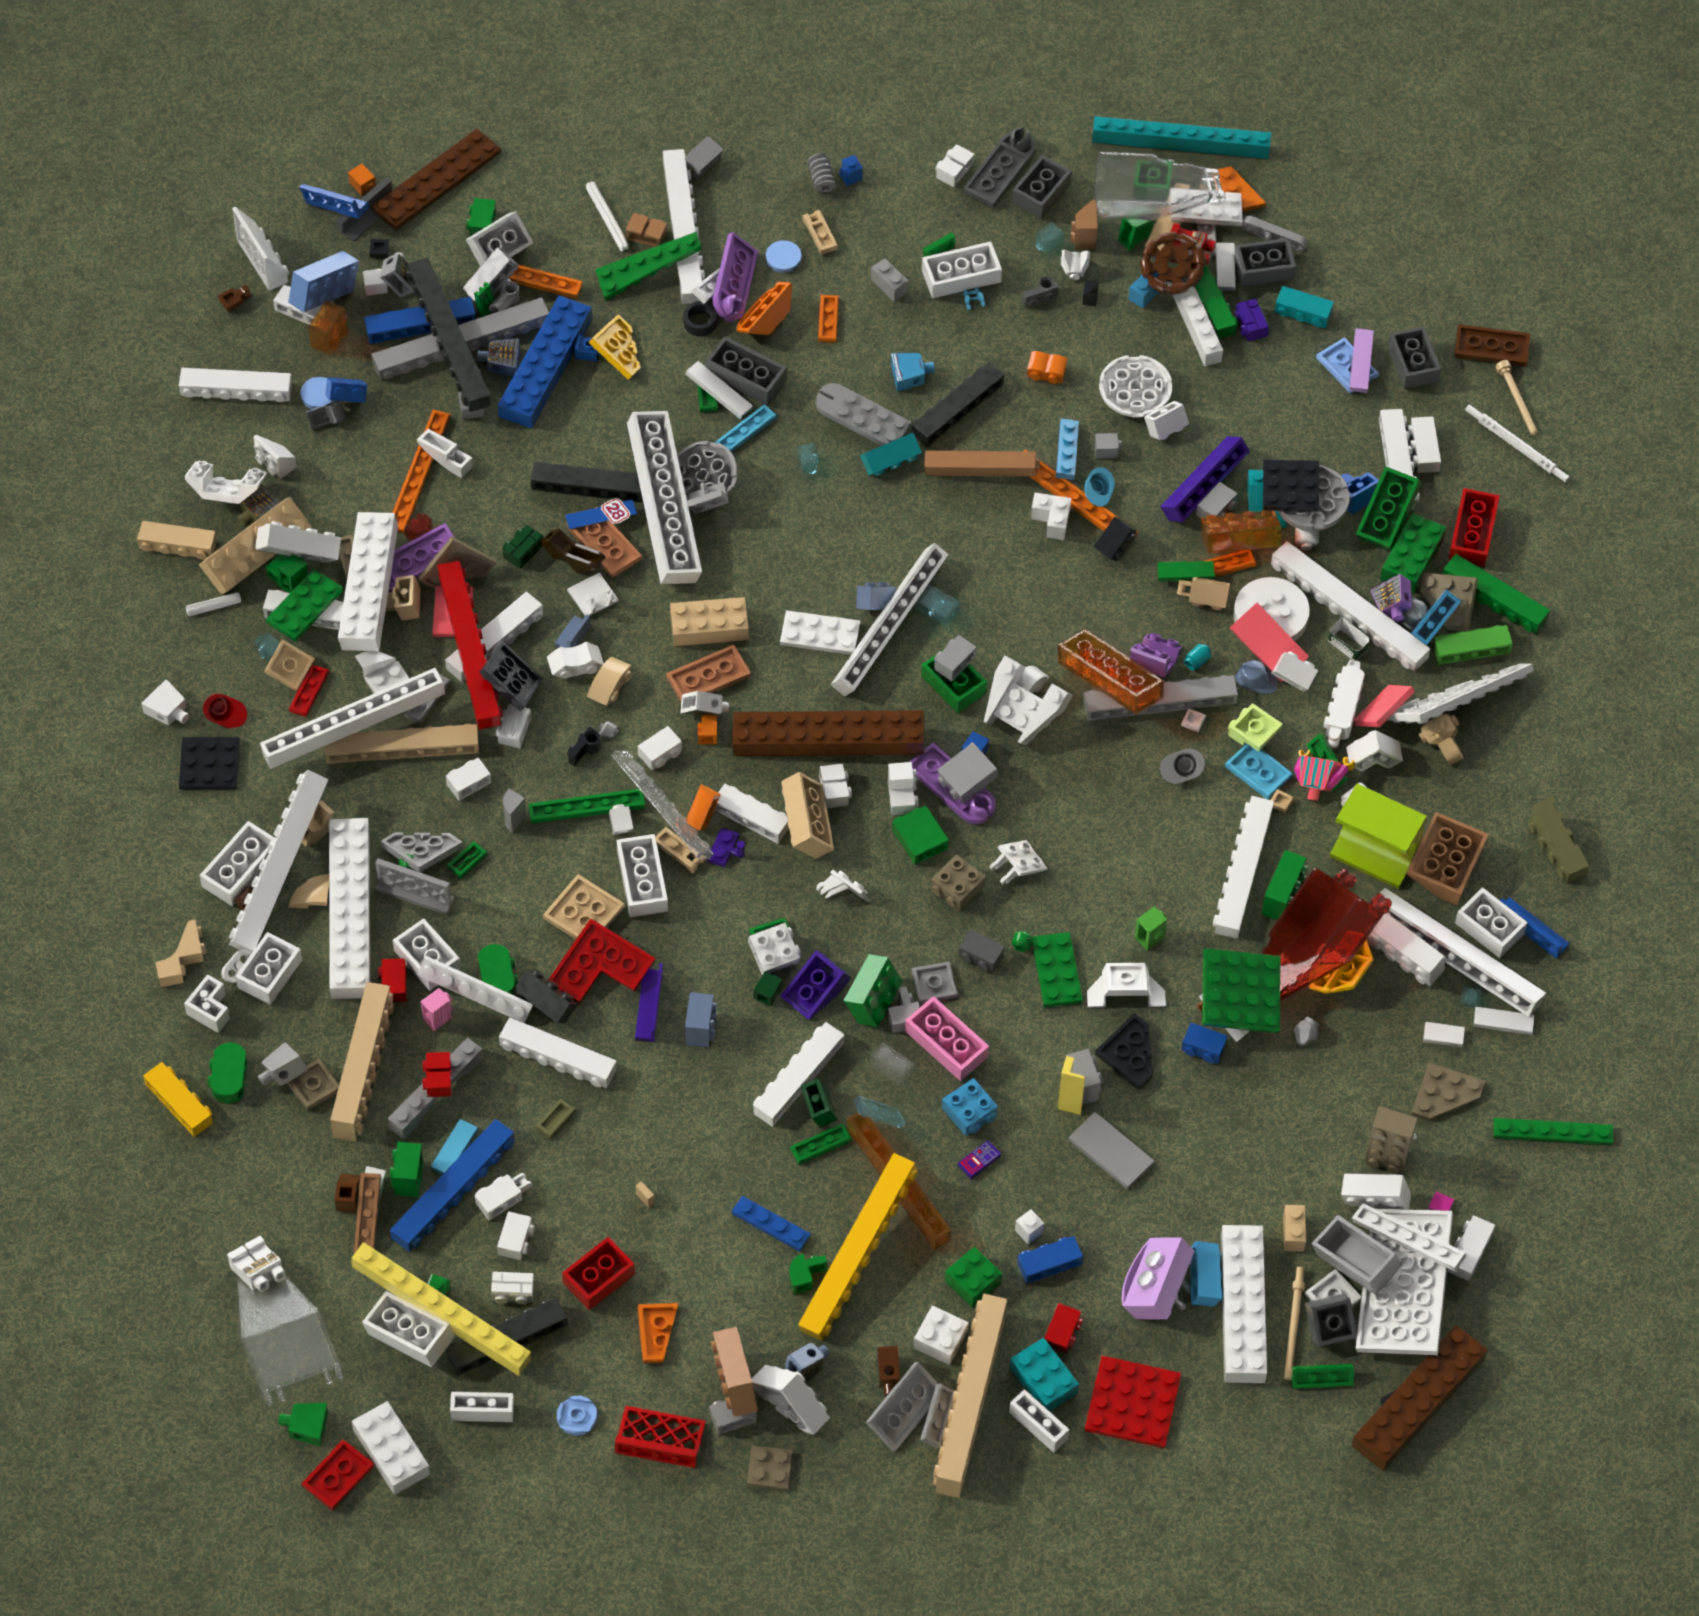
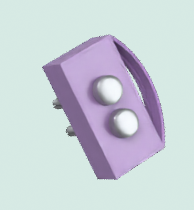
M1182 1237L1150 1238L1134 1259L1124 1281L1122 1305L1135 1319H1168L1174 1303L1180 1310L1186 1308V1305L1178 1297V1291L1181 1286L1187 1293H1191V1286L1185 1281V1274L1192 1262L1194 1250Z

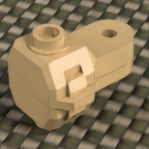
M1445 713L1424 724L1419 735L1424 744L1428 742L1431 746H1439L1445 759L1451 766L1464 759L1454 740L1458 733L1457 726L1459 722L1455 715L1451 716Z

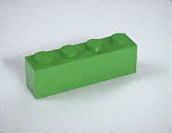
M1496 625L1492 628H1477L1473 631H1459L1448 635L1440 634L1434 637L1432 648L1437 664L1441 665L1511 653L1513 643L1507 625Z

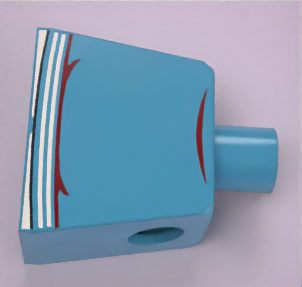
M919 353L891 354V367L897 391L925 384V374L934 373L933 362L923 363Z

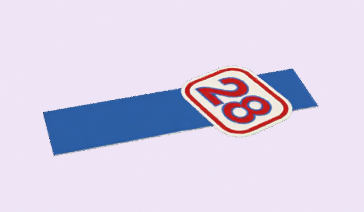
M614 498L604 503L602 507L565 516L569 529L608 520L613 524H618L629 518L630 515L637 514L633 500L622 502L620 499Z

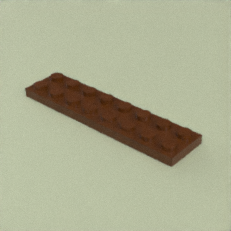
M475 129L371 206L372 211L396 231L500 154L501 148L481 131Z

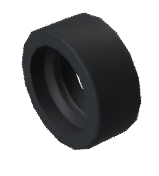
M701 301L689 304L685 308L683 324L688 333L701 337L711 334L716 329L718 320L717 312L713 305L708 302L703 304ZM701 312L708 314L711 320L704 325H697L690 321V317L695 313Z

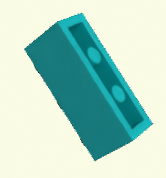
M1282 286L1276 300L1274 312L1280 316L1294 318L1299 322L1304 321L1313 324L1315 327L1326 328L1333 312L1334 302Z
M911 433L861 454L860 457L867 474L871 475L874 473L876 477L885 473V468L891 467L892 470L902 466L900 462L907 460L909 463L918 459L917 455L922 452L914 433Z

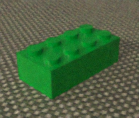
M1385 466L1356 532L1357 537L1392 551L1421 488V481Z
M1412 513L1382 567L1380 580L1386 582L1401 574L1410 580L1411 593L1414 594L1422 580L1423 573H1426L1444 540L1446 527Z

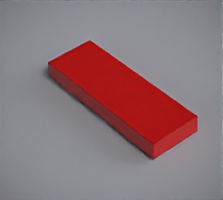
M311 665L289 707V712L307 717L329 675L328 669Z

